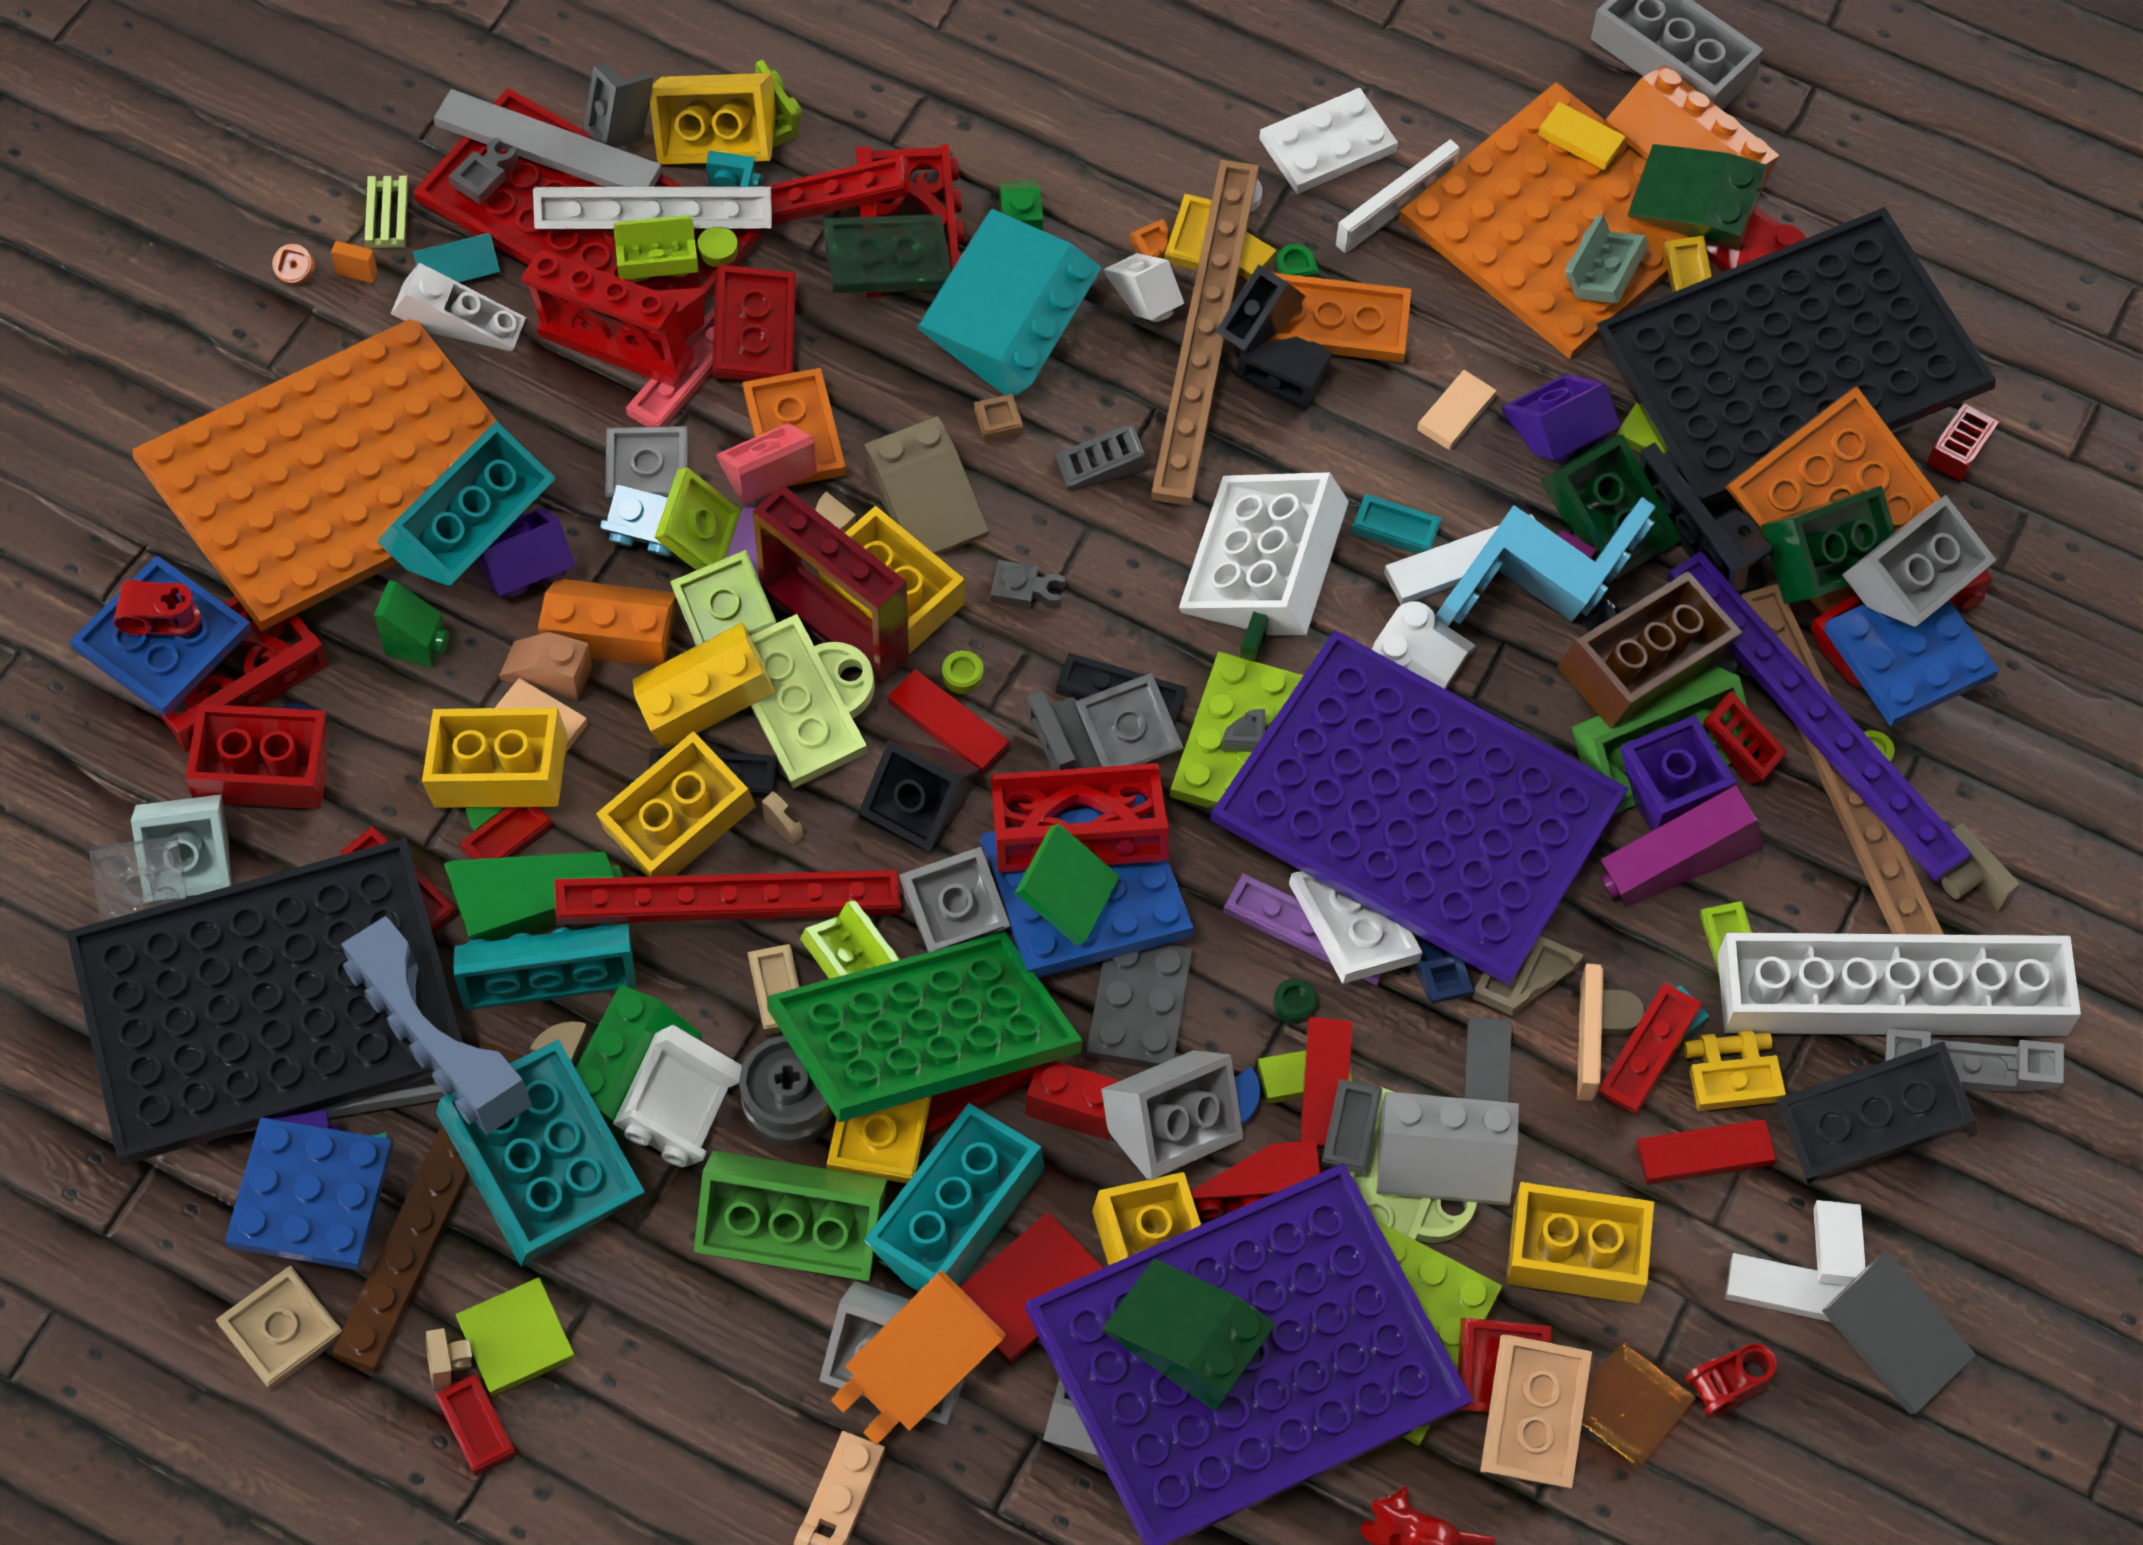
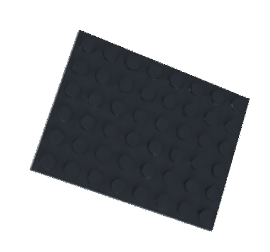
M1885 207L1596 323L1598 336L1665 452H1668L1674 458L1679 468V474L1685 482H1691L1696 486L1704 506L1732 496L1726 489V485L1854 387L1859 388L1889 430L1892 431L1995 389L1996 383L1994 375Z
M406 837L66 931L116 1155L121 1166L258 1127L260 1117L275 1119L304 1114L433 1077L432 1073L435 1071L432 1067L428 1065L422 1068L409 1048V1045L412 1044L406 1037L400 1040L388 1024L387 1017L389 1015L383 1010L378 1013L373 1008L364 991L367 989L365 985L361 983L356 986L343 967V963L348 961L341 944L385 916L409 943L418 966L415 985L416 1006L437 1030L463 1043Z

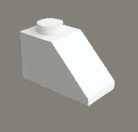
M1136 253L1104 269L1106 277L1137 317L1149 319L1152 322L1162 321L1173 315L1172 309L1185 304L1170 263L1166 259Z

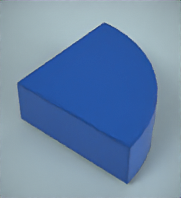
M1249 1067L1235 1077L1242 1128L1253 1118L1260 1096L1259 1081L1252 1067Z

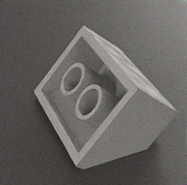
M1947 495L1919 512L1842 575L1867 608L1915 627L1992 565L1996 559Z
M1192 1050L1101 1089L1108 1132L1146 1179H1155L1244 1139L1230 1054Z
M1386 1092L1380 1110L1376 1194L1509 1206L1518 1146L1519 1103Z
M854 1281L839 1303L819 1381L841 1388L853 1376L845 1367L846 1363L910 1300ZM966 1376L924 1418L947 1425Z

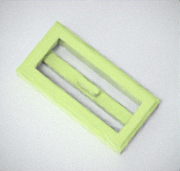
M368 176L365 221L366 248L406 247L409 186L407 176H399V180L393 181L391 176H383V181H377L376 176ZM392 191H398L396 238H390ZM377 192H383L380 238H375Z

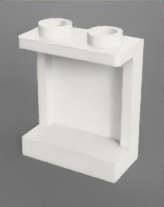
M671 1025L655 1033L613 1125L624 1130L625 1137L639 1145H650L662 1152L661 1157L672 1165L687 1167L700 1162L706 1155V1151L701 1148L728 1088L739 1083L742 1065L678 1027Z

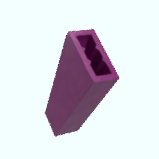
M1735 785L1602 858L1601 862L1605 874L1600 876L1601 882L1611 899L1619 895L1624 906L1629 907L1761 850L1764 847L1758 821Z

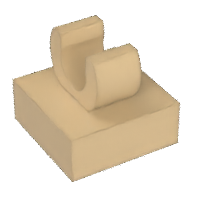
M444 1328L426 1331V1353L432 1389L447 1388L451 1386L452 1370L459 1371L472 1367L469 1340H460L447 1345Z

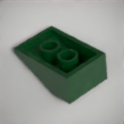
M1653 144L1627 217L1691 237L1704 235L1705 241L1740 251L1765 181L1767 164L1725 152Z
M1623 434L1600 443L1540 479L1561 517L1581 541L1596 549V559L1642 497L1656 506L1648 517L1654 524L1633 551L1625 549L1631 556L1613 580L1681 541L1678 532L1665 512Z
M1882 485L1807 508L1761 525L1764 538L1772 545V551L1769 555L1784 604L1817 598L1850 585L1842 574L1895 533Z
M1153 1258L1105 1324L1102 1332L1215 1412L1276 1323L1238 1296Z

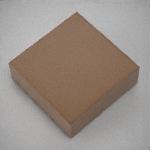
M1013 394L974 402V411L984 442L1023 434V424Z

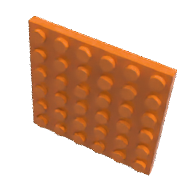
M1555 82L1402 208L1398 220L1571 360L1598 337L1596 323L1628 311L1669 276L1663 244L1666 241L1690 238L1691 236L1627 217L1647 160L1625 142L1604 171L1538 136L1540 126L1558 102L1601 124L1605 122L1602 117ZM1596 216L1605 217L1610 232L1645 235L1649 244L1644 257L1618 303L1576 299L1571 285L1566 278L1567 263L1573 258L1582 242L1585 231L1589 229Z

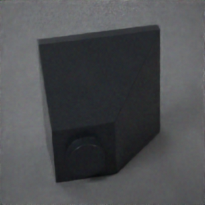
M891 738L884 749L859 814L931 852L935 849L964 806L980 768L944 749Z

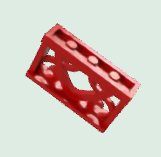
M949 143L933 148L872 151L871 146L856 147V165L904 155L909 161V179L916 170L934 169L939 174V179L935 183H927L925 181L927 172L920 174L916 179V183L909 180L908 195L897 197L890 204H884L879 201L859 206L866 298L882 297V292L941 289L963 254L958 253V244H964L963 221H956L955 213L962 212L960 189H953L952 181H959L958 158H950ZM943 191L945 206L935 197ZM905 197L920 205L933 218L926 229L910 242L899 228L887 223H877V219L887 218L895 214L904 204ZM946 227L948 243L939 239ZM893 237L900 243L901 247L897 249L896 242L891 246H885L882 242L885 238ZM934 253H941L946 258L944 266L937 268H923L916 260L921 255L925 262L935 265V261L931 258ZM906 263L910 267V269L891 270Z
M540 250L521 276L523 284L529 287L540 320L536 327L540 338L673 387L677 386L695 358L693 349L685 344L676 311L679 305L674 297L544 250ZM590 309H593V310H595V311H598V312L604 313V314H606V315L615 317V318L619 319L621 322H619V321H617V320H614V319H611V318H608V317H606V316L597 314V313L591 311Z
M236 596L224 602V604L246 620L252 619ZM297 614L275 624L268 633L261 631L255 622H250L252 631L238 644L252 647L244 661V676L236 681L223 676H206L186 696L185 702L188 710L178 716L173 710L167 717H164L157 711L185 752L190 751L198 704L261 707L328 666L322 643L314 633L310 632ZM286 625L299 641L293 646L278 639ZM265 651L261 656V660L268 661L256 668L254 666L256 659ZM208 687H221V688H222V689L219 690L218 692H216V693H214L213 695L209 696V693L211 692V690H210V688H208Z
M1157 763L1004 773L991 776L998 873L1026 871L1049 828L1058 823L1106 865L1169 861L1168 822L1165 814L1160 768ZM1143 794L1145 802L1131 808L1136 803V795ZM1077 806H1090L1104 813V815L1099 816L1094 821L1087 823L1068 824L1063 820L1053 818L1063 809ZM1020 810L1025 815L1017 814L1012 811ZM1151 812L1153 814V818L1139 819V817H1143ZM1005 822L1022 827L1006 828Z

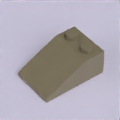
M938 416L864 444L865 471L889 517L936 556L989 536L988 528L955 446Z

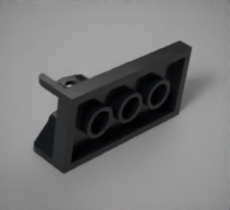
M1655 442L1642 449L1640 466L1681 538V541L1678 543L1691 558L1697 553L1702 552L1740 595L1764 588L1766 579L1760 560L1771 553L1772 545L1761 534L1756 523L1737 509H1729L1713 518L1702 504V497L1696 486L1691 482H1685L1679 474L1676 461L1668 452L1663 453ZM1740 528H1748L1750 530V534L1747 535Z
M1944 1041L1777 1099L1807 1183L1956 1132L1967 1133L1969 1138L1977 1134L1975 1117Z

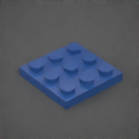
M156 555L132 580L155 583L177 582L186 585L193 595V604L197 606L201 614L199 627L193 633L180 637L157 634L130 635L121 632L114 626L113 622L119 597L118 593L70 640V644L74 651L164 717H167L252 631L248 620ZM174 618L176 625L179 626L176 618Z
M1950 600L1915 627L1867 608L1865 604L1828 620L1824 627V631L1890 727L1995 679L1999 672L1997 666Z
M260 1117L225 1238L227 1248L360 1270L394 1147L392 1140Z

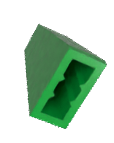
M605 851L454 860L444 863L469 941L474 939L504 940L519 933L536 935L563 926L556 925L555 879L623 877L618 864L610 866Z

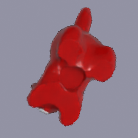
M1402 1487L1397 1493L1390 1494L1385 1498L1374 1500L1371 1508L1376 1516V1521H1364L1360 1526L1361 1534L1375 1545L1496 1544L1495 1537L1491 1535L1458 1531L1456 1526L1443 1518L1434 1517L1415 1510L1408 1503L1407 1487Z

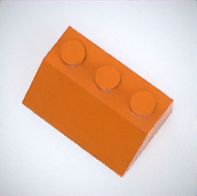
M560 578L555 580L545 592L538 623V633L552 632L587 642L591 659L657 667L665 663L667 659L678 600L674 592Z

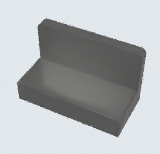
M607 62L594 65L583 130L595 141L614 148L640 141L644 136L654 78L649 73L623 79Z
M1044 691L1028 696L1027 716L1052 770L1099 767L1075 710V698L1069 697L1049 704Z

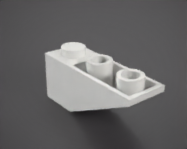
M421 263L415 267L403 282L391 312L392 315L404 321L408 319L418 321L426 332L507 351H513L526 319L523 315Z

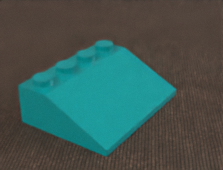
M991 209L918 324L917 329L1003 395L1013 394L1015 397L1032 385L1102 267L1073 244Z
M559 1039L510 1063L523 1079L532 1106L488 1135L485 1134L476 1121L469 1125L464 1120L455 1105V1101L458 1099L453 1093L439 1099L436 1111L439 1120L520 1266L560 1247L642 1196L645 1192Z

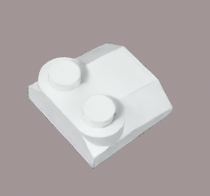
M1411 601L1398 607L1376 639L1371 650L1447 689L1468 655L1474 652L1476 645L1435 620L1433 611L1427 605Z

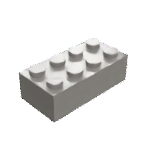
M1607 0L1596 11L1591 40L1642 76L1651 73L1663 65L1667 66L1669 69L1677 72L1684 81L1698 92L1705 94L1721 110L1756 78L1764 49L1693 0Z

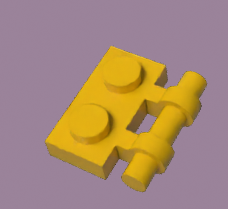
M1753 1030L1738 1031L1737 1036L1716 1038L1715 1034L1700 1035L1699 1040L1683 1042L1685 1058L1701 1057L1704 1063L1692 1064L1689 1070L1697 1111L1777 1103L1778 1098L1786 1096L1777 1055L1760 1057L1759 1055L1760 1050L1772 1049V1036L1770 1032L1754 1034ZM1740 1053L1743 1058L1721 1061L1720 1055Z

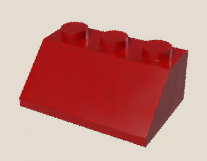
M198 704L185 777L192 798L222 794L223 804L321 809L327 773L325 711Z

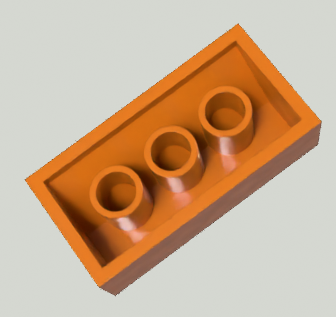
M1665 65L1643 76L1606 118L1603 124L1626 136L1625 143L1646 160L1652 145L1660 144L1725 152L1767 164L1765 181L1761 190H1763L1780 156L1768 147L1765 141L1754 136L1740 125L1734 117L1726 114L1712 103L1705 94L1698 92L1684 81L1677 72Z

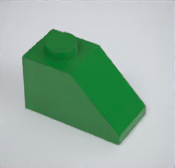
M1037 180L998 181L1000 212L1043 231L1041 193Z
M389 580L374 614L385 656L433 668L438 654H444L449 641V631L445 630L442 613L398 582Z

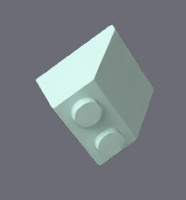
M222 794L135 806L131 818V826L145 902L199 895L232 886L229 838Z

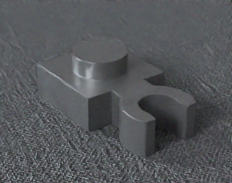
M499 137L492 139L487 145V153L484 156L474 151L449 175L450 185L481 205L506 180L504 170L513 167L517 163V149L512 147L507 153L498 154L503 149L502 141Z
M998 560L990 594V603L1031 609L1032 600L1034 599L1040 600L1047 608H1060L1061 595L1051 594L1048 590L1053 588L1064 590L1065 577L1059 574H1048L1043 578L1038 577V566Z

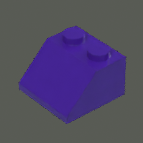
M1567 373L1501 406L1505 417L1534 455L1550 459L1553 462H1560L1571 458L1575 454L1574 450L1584 445L1600 443L1607 439V433L1621 427L1607 384Z
M543 506L520 515L477 558L491 588L499 596L505 594L506 597L520 595L529 589V584L542 579L544 582L558 580L567 575V569L576 566L560 521Z
M1696 715L1623 744L1620 749L1634 803L1651 831L1734 787L1737 783Z

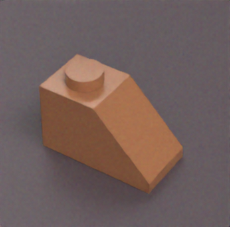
M552 632L514 641L500 672V680L515 683L518 678H521L542 692L578 702L593 668L589 644Z

